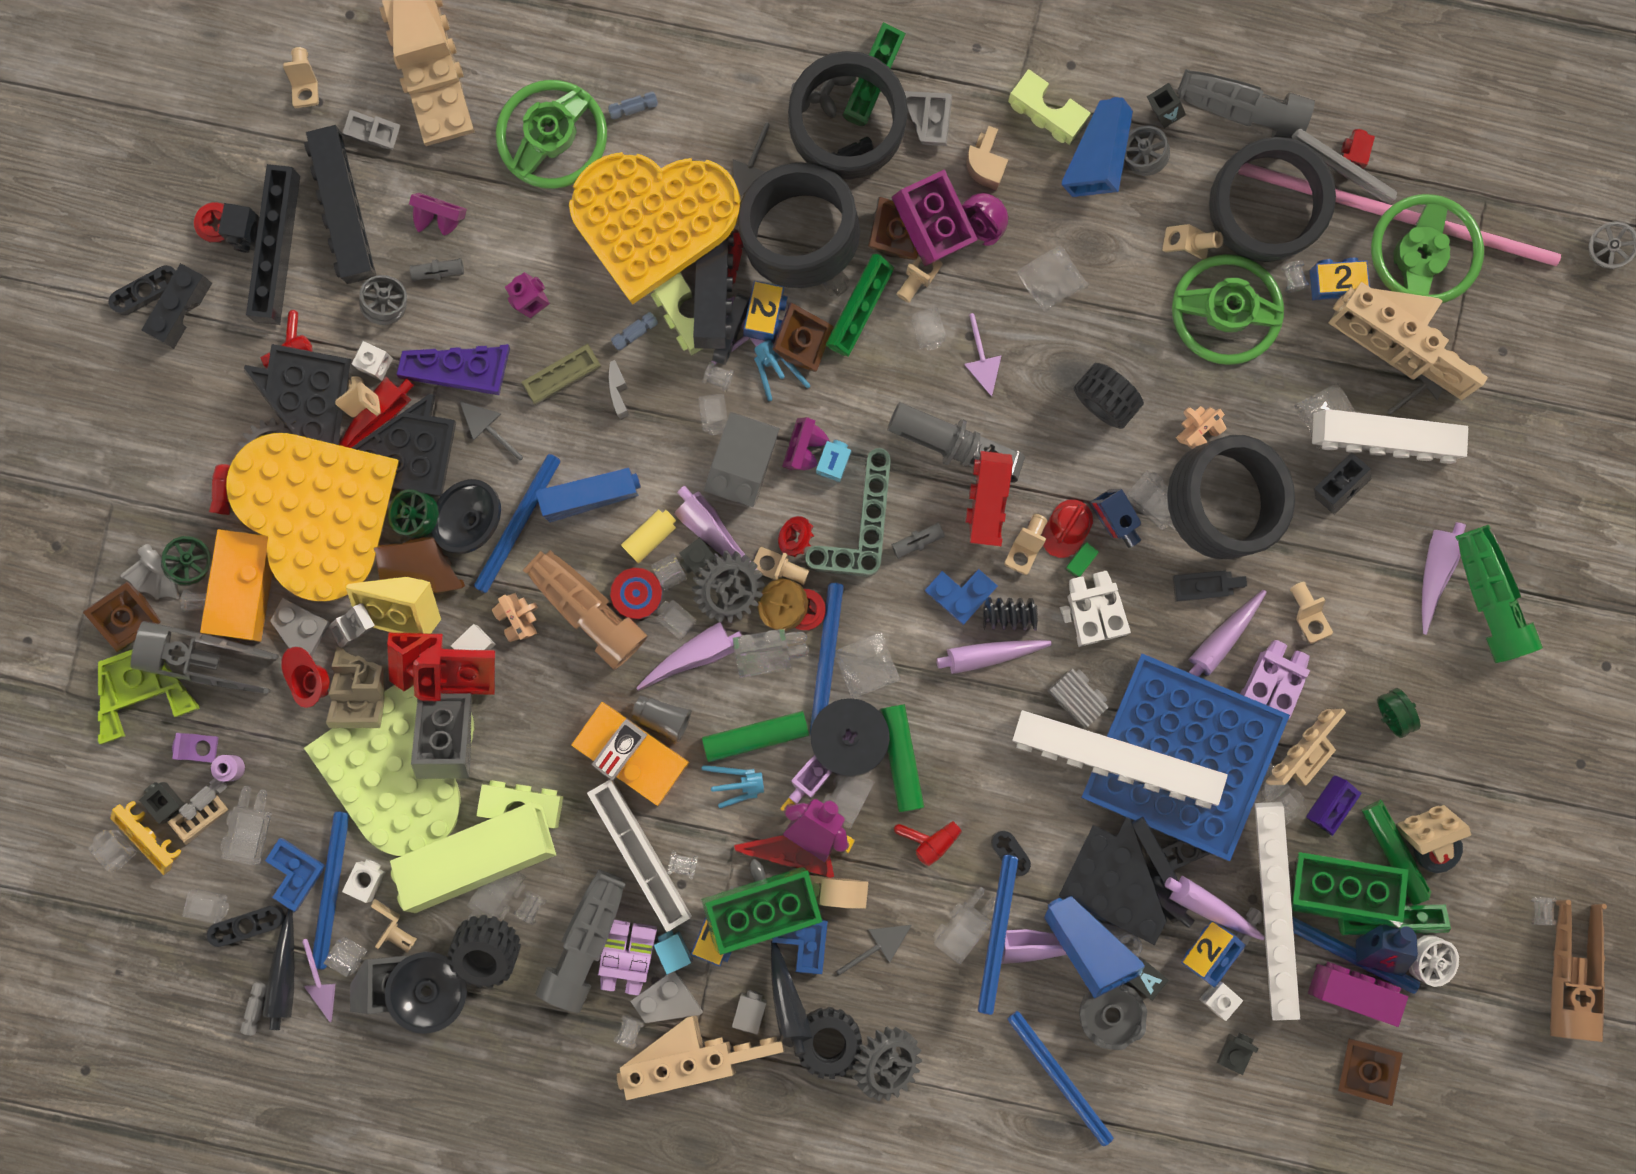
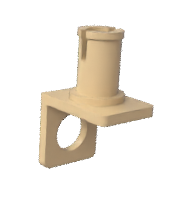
M296 47L291 51L292 62L283 64L285 73L292 85L293 107L302 108L318 105V81L308 61V52L304 48ZM303 91L312 92V96L308 100H300L298 97Z
M1190 224L1171 226L1166 228L1162 250L1164 252L1185 250L1200 259H1206L1208 248H1219L1222 246L1223 236L1218 231L1205 233ZM1176 232H1179L1180 239L1178 243L1171 245V237Z
M918 255L917 260L913 264L909 263L907 266L906 274L909 277L896 295L905 302L910 303L921 285L928 287L943 265L940 260L932 263L933 270L926 274L918 268L921 262V258Z
M353 376L351 380L348 379V391L336 399V405L351 417L357 416L365 408L378 416L380 414L378 396L364 385L362 378Z
M1033 514L1027 529L1022 528L1015 539L1004 563L1005 566L1023 575H1028L1037 553L1046 538L1041 536L1048 522L1045 517ZM1016 553L1024 554L1027 557V564L1023 566L1017 565L1013 559Z
M763 547L759 548L754 560L758 565L757 569L763 576L773 580H778L783 576L804 585L810 571L788 562L789 559H787L786 553L781 555ZM771 556L774 559L775 565L771 570H763L760 567L762 557Z
M1305 582L1294 585L1290 591L1300 606L1296 620L1308 642L1313 644L1331 636L1333 631L1322 613L1325 604L1324 597L1314 600ZM1314 621L1319 622L1323 626V632L1313 634L1309 631L1308 625Z
M374 899L371 907L392 920L377 941L375 948L379 949L382 943L388 940L408 953L417 938L412 937L397 927L400 914Z

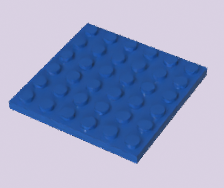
M1141 654L1107 737L1228 774L1219 805H1212L1211 809L1195 805L1196 800L1189 797L1182 801L1170 797V791L1160 789L1159 793L1144 789V783L1135 780L1133 785L1119 781V775L1110 772L1108 776L1092 772L1081 798L1122 816H1128L1134 821L1144 817L1150 828L1230 861L1290 715L1150 656Z

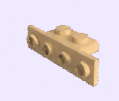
M1326 709L1318 715V720L1303 733V738L1298 744L1288 750L1286 758L1272 769V774L1266 780L1268 785H1285L1293 777L1299 786H1306L1336 751L1326 736L1345 715V710Z

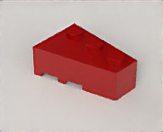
M981 451L980 459L974 460L973 475H977L976 484L971 483L969 499H973L972 508L967 507L965 523H969L970 543L1002 547L1003 538L1001 531L1006 518L1005 507L1007 497L1009 496L1013 467L1012 455Z

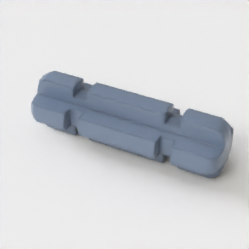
M649 92L644 94V97L639 95L621 101L622 104L619 105L618 103L608 106L611 118L615 120L621 118L623 114L627 116L643 111L645 107H648V109L656 107L658 101L655 93Z
M648 312L642 316L641 321L638 319L622 330V334L618 333L612 337L611 342L617 350H621L627 346L626 343H631L646 333V329L655 327L658 321L651 312Z

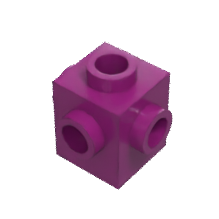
M524 272L516 276L511 283L505 286L509 294L507 299L510 305L528 318H532L550 304L543 292L545 286L538 277L533 278Z

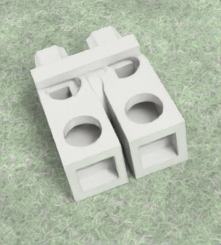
M1107 571L1092 575L1095 588L1091 589L1086 588L1084 577L1069 580L1070 594L1067 598L1075 624L1078 647L1126 636L1131 633L1117 591V584L1111 582Z

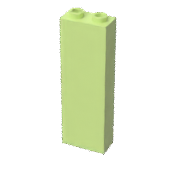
M530 802L391 860V877L397 885L399 893L397 900L403 911L418 913L556 856L543 808L541 805Z

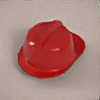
M1066 500L1055 508L1042 532V537L1046 538L1043 546L1050 555L1057 558H1067L1077 552L1093 525V514L1089 507L1078 500Z
M296 646L288 648L281 660L284 678L295 702L301 707H312L320 698L328 695L329 675L323 667L315 664L313 658L305 649Z

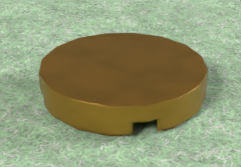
M778 579L770 582L763 588L761 592L763 596L758 601V611L765 625L775 630L788 631L803 621L807 613L808 599L806 592L800 584L792 580Z

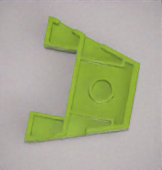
M133 649L98 662V695L100 696V711H98V721H100L99 744L103 745L125 737L117 710L163 693H166L174 717L200 709L199 705L178 678L131 669ZM164 663L162 670L172 672L169 666Z

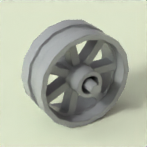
M1623 222L1605 223L1596 229L1590 237L1588 248L1591 258L1599 266L1609 269L1619 268L1629 263L1636 255L1635 230ZM1610 226L1623 228L1616 238H1613ZM1605 228L1609 241L1596 238V236ZM1628 230L1634 241L1621 242L1620 239ZM1594 242L1604 244L1606 248L1595 254L1593 244ZM1634 245L1630 256L1622 251L1620 247ZM1607 251L1610 252L1608 264L1602 262L1597 257ZM1615 251H1617L1625 259V261L1619 264H1613Z

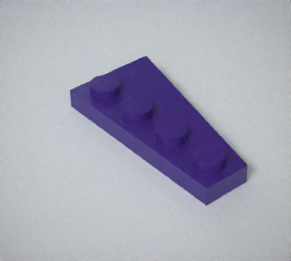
M506 344L500 345V347L489 348L487 346H476L473 349L456 347L450 348V350L439 351L436 349L402 351L397 376L400 379L407 378L417 382L500 395L510 346Z

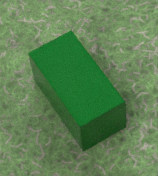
M1086 542L1065 570L1076 578L1080 577L1099 551Z

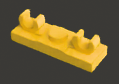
M135 801L128 803L125 809L120 804L112 809L110 819L152 864L165 875L171 870L173 861L180 856L181 850L178 849L174 853H168L166 848L172 843L170 839L165 840L161 847L156 843L154 832L146 826L144 828L139 823L144 819L145 812L142 811L139 815L131 814L130 811L136 807Z

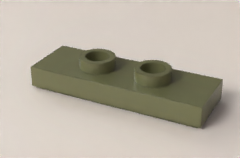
M586 344L521 383L534 405H537L602 366L589 344Z

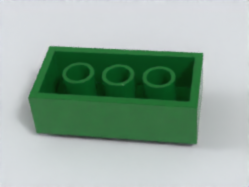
M1299 852L1295 862L1291 896L1292 911L1400 928L1404 922L1408 870Z
M803 867L701 899L714 947L719 955L822 922L809 872Z

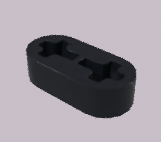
M1005 830L996 832L992 836L991 846L1002 861L1004 855L1012 854L1019 860L1024 859L1025 862L1022 864L1024 869L1022 871L1017 869L1016 876L1027 874L1031 867V861L1018 841L1010 832ZM999 836L1003 838L1009 837L1010 840L1007 844L1011 849L1010 852H1007L1003 847H997Z

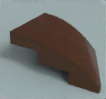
M434 537L412 538L402 544L378 545L374 547L380 580L402 577L430 582L433 593L465 587L463 580H459L450 567L452 565L451 561L443 554L442 548L437 544Z

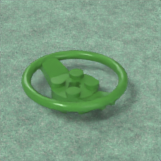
M561 80L538 81L517 91L504 105L496 126L497 148L506 167L520 180L540 188L554 189L574 184L579 175L590 164L602 158L607 142L606 120L598 103L582 88ZM557 90L567 92L568 94L556 101L537 102L527 110L523 117L525 136L513 159L507 146L506 128L508 120L518 104L530 95L541 91ZM589 108L596 122L597 141L588 161L580 169L564 177L542 178L532 175L546 156L556 158L559 154L570 148L577 133L574 123ZM546 125L548 127L555 125L554 130L551 132H546L544 127Z
M1421 194L1398 201L1381 216L1372 236L1371 255L1379 278L1390 291L1439 298L1443 301L1442 303H1446L1465 293L1475 282L1483 264L1484 242L1476 221L1465 208L1443 196ZM1425 205L1415 227L1398 241L1394 249V263H1397L1398 268L1403 272V287L1391 276L1385 266L1382 256L1383 235L1388 224L1397 214L1412 206ZM1447 210H1449L1464 223L1470 233L1473 243V260L1469 272L1457 286L1440 294L1428 295L1433 277L1446 267L1450 259V240L1447 235L1443 234ZM1419 250H1422L1425 253L1426 257L1424 259L1421 258V253L1418 252Z
M1217 255L1198 262L1183 275L1174 292L1172 316L1178 335L1193 353L1213 363L1233 365L1257 358L1273 344L1282 327L1284 303L1276 281L1261 265L1242 256ZM1219 265H1235L1257 275L1268 288L1273 303L1260 297L1258 294L1256 295L1254 289L1249 285L1250 283L1240 278H1227L1218 283L1214 288L1187 290L1192 280L1206 269ZM1230 300L1233 301V305L1237 306V309H1229L1227 306ZM1183 313L1207 317V323L1210 326L1223 332L1242 331L1249 324L1268 326L1270 329L1264 339L1252 349L1239 354H1220L1206 349L1191 336L1185 325Z

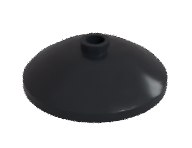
M476 479L463 480L452 485L436 503L439 515L437 523L432 530V535L437 544L448 552L466 554L477 550L492 537L499 524L501 502L497 492L487 483Z
M436 952L412 954L398 963L391 972L386 983L385 1001L390 1015L401 1027L415 1033H434L449 1026L460 1015L466 1001V981L458 979L456 977L457 973L451 971V964H448L447 956ZM424 986H429L432 989V993L429 996L422 994L421 990Z

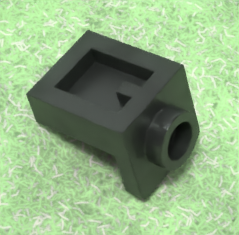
M1240 1032L1237 1037L1229 1033L1217 1063L1243 1075L1253 1052L1257 1053L1259 1048L1252 1044L1254 1039Z

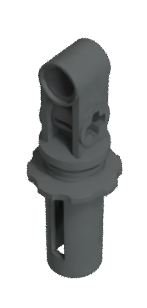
M901 402L897 404L887 431L941 453L944 457L942 463L948 465L952 459H956L965 467L967 465L973 467L974 460L980 459L981 451L1010 454L1013 461L1010 483L1018 481L1025 460V456L1021 452L981 437L980 433L976 431L972 433L966 430L967 421L961 419L958 425L957 423L953 425Z

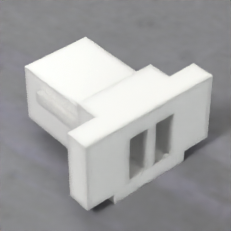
M1069 606L1059 607L1064 622H1072L1071 608Z

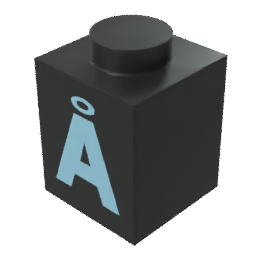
M1169 83L1146 96L1164 129L1186 116L1181 101Z
M1139 957L1145 967L1138 977L1128 982L1153 1001L1169 980L1147 961Z

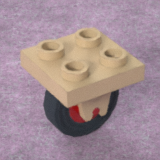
M1445 805L1433 807L1425 813L1410 816L1396 824L1400 834L1414 847V855L1418 863L1429 872L1434 873L1447 872L1455 867L1463 853L1461 839L1471 836L1469 826Z

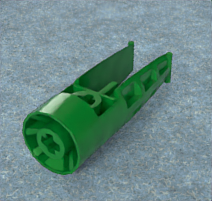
M1486 525L1457 535L1455 538L1458 541L1462 563L1478 612L1483 611L1492 634L1486 637L1494 662L1500 663L1542 649L1543 646L1534 622L1526 624L1517 600L1521 598L1518 586L1503 552L1490 530V525Z

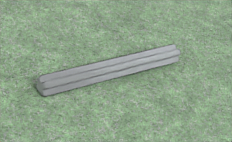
M1298 129L1292 135V139L1308 145L1317 152L1329 167L1378 199L1391 204L1397 198V192L1307 132Z

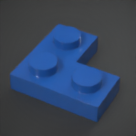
M978 569L961 588L942 571L926 588L925 592L964 625L998 585Z
M279 838L265 861L287 876L272 898L292 911H298L326 865L285 839Z
M822 920L821 923L773 938L772 942L799 945L796 972L823 973L828 920Z

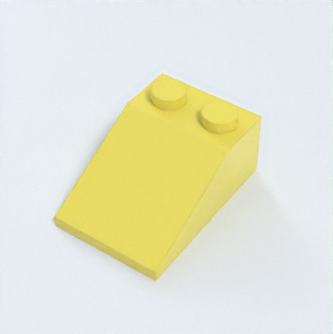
M402 577L352 583L346 586L352 607L363 603L375 625L373 627L375 629L394 633L431 634L441 620L430 582Z

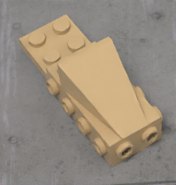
M382 0L383 7H380L381 16L384 23L388 22L390 30L386 31L390 45L393 46V57L398 70L402 69L404 76L400 78L404 93H409L425 146L474 133V127L460 80L461 77H464L460 62H455L453 56L457 51L453 39H449L446 32L450 30L445 14L442 15L440 7L443 6L442 0Z
M1361 282L1355 289L1350 287L1332 308L1335 310V313L1328 322L1330 325L1413 380L1422 374L1462 401L1482 387L1488 378L1482 374L1479 368L1467 364L1455 352L1446 350L1444 347L1449 339L1444 337L1438 329L1428 326V323L1443 302L1439 298L1373 289ZM1348 313L1351 319H1347L1344 314Z
M697 1015L684 1019L620 1067V1073H617V1082L619 1089H624L626 1100L733 1076L736 1073L735 1063L782 1053L785 1051V1046L781 1040L777 1041V1037L773 1036L761 1039L760 1045L751 1047V1042L733 1046L734 1051H731L730 1042H723L722 1037L705 1041V1047H703Z

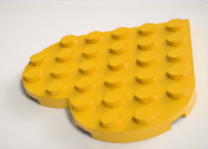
M623 152L596 160L579 175L573 186L574 192L572 200L569 202L572 220L577 229L633 305L722 243L736 226L741 199L732 176L722 166L712 161H692L689 158L672 162L660 168L648 157L637 154V156L624 155Z
M268 434L251 441L236 455L228 471L227 495L237 517L253 531L268 537L267 557L269 565L281 585L303 599L320 602L333 601L348 595L346 586L352 583L364 582L372 570L376 554L374 547H377L379 544L399 460L294 434Z

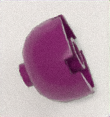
M980 193L972 195L962 204L976 237L984 241L982 245H994L1005 233L1009 220L1007 209L1002 201L993 195Z

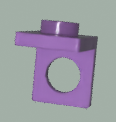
M176 733L172 745V759L212 763L216 758L218 737ZM200 741H207L210 744V752L206 756H201L196 751V746Z

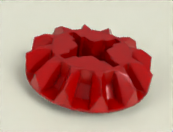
M212 202L205 204L197 211L194 218L196 233L209 243H221L224 240L214 227L209 226V224L213 223L214 216L221 221L224 206L222 203Z
M795 516L782 526L778 537V544L783 553L796 557L798 554H804L805 548L811 546L809 541L814 537L811 532L814 526L809 523L808 519L802 516ZM797 532L800 533L798 542L794 541L797 538Z
M804 589L807 599L810 600L809 609L816 614H806L803 621L795 628L808 631L819 626L823 621L826 606L824 600L817 592Z

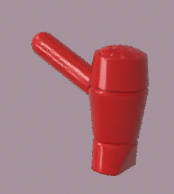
M290 310L287 319L286 341L280 346L313 352L309 339L304 335L297 336L298 312ZM270 352L260 357L266 369L268 368Z
M220 464L215 466L212 476L210 513L230 515V502L226 486L228 471L231 465Z
M954 821L931 836L901 824H897L894 827L896 834L920 843L915 852L918 859L927 866L938 861L962 833V830Z

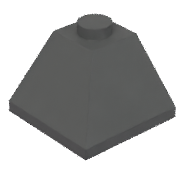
M410 955L365 959L350 984V1012L362 1014L389 1012L385 1001L387 980L397 964Z

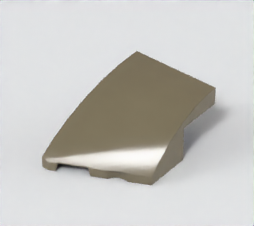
M337 647L331 666L334 676L329 691L332 701L326 720L328 727L380 728L384 707L383 667L373 662H367L358 655L355 657L345 652L343 648Z

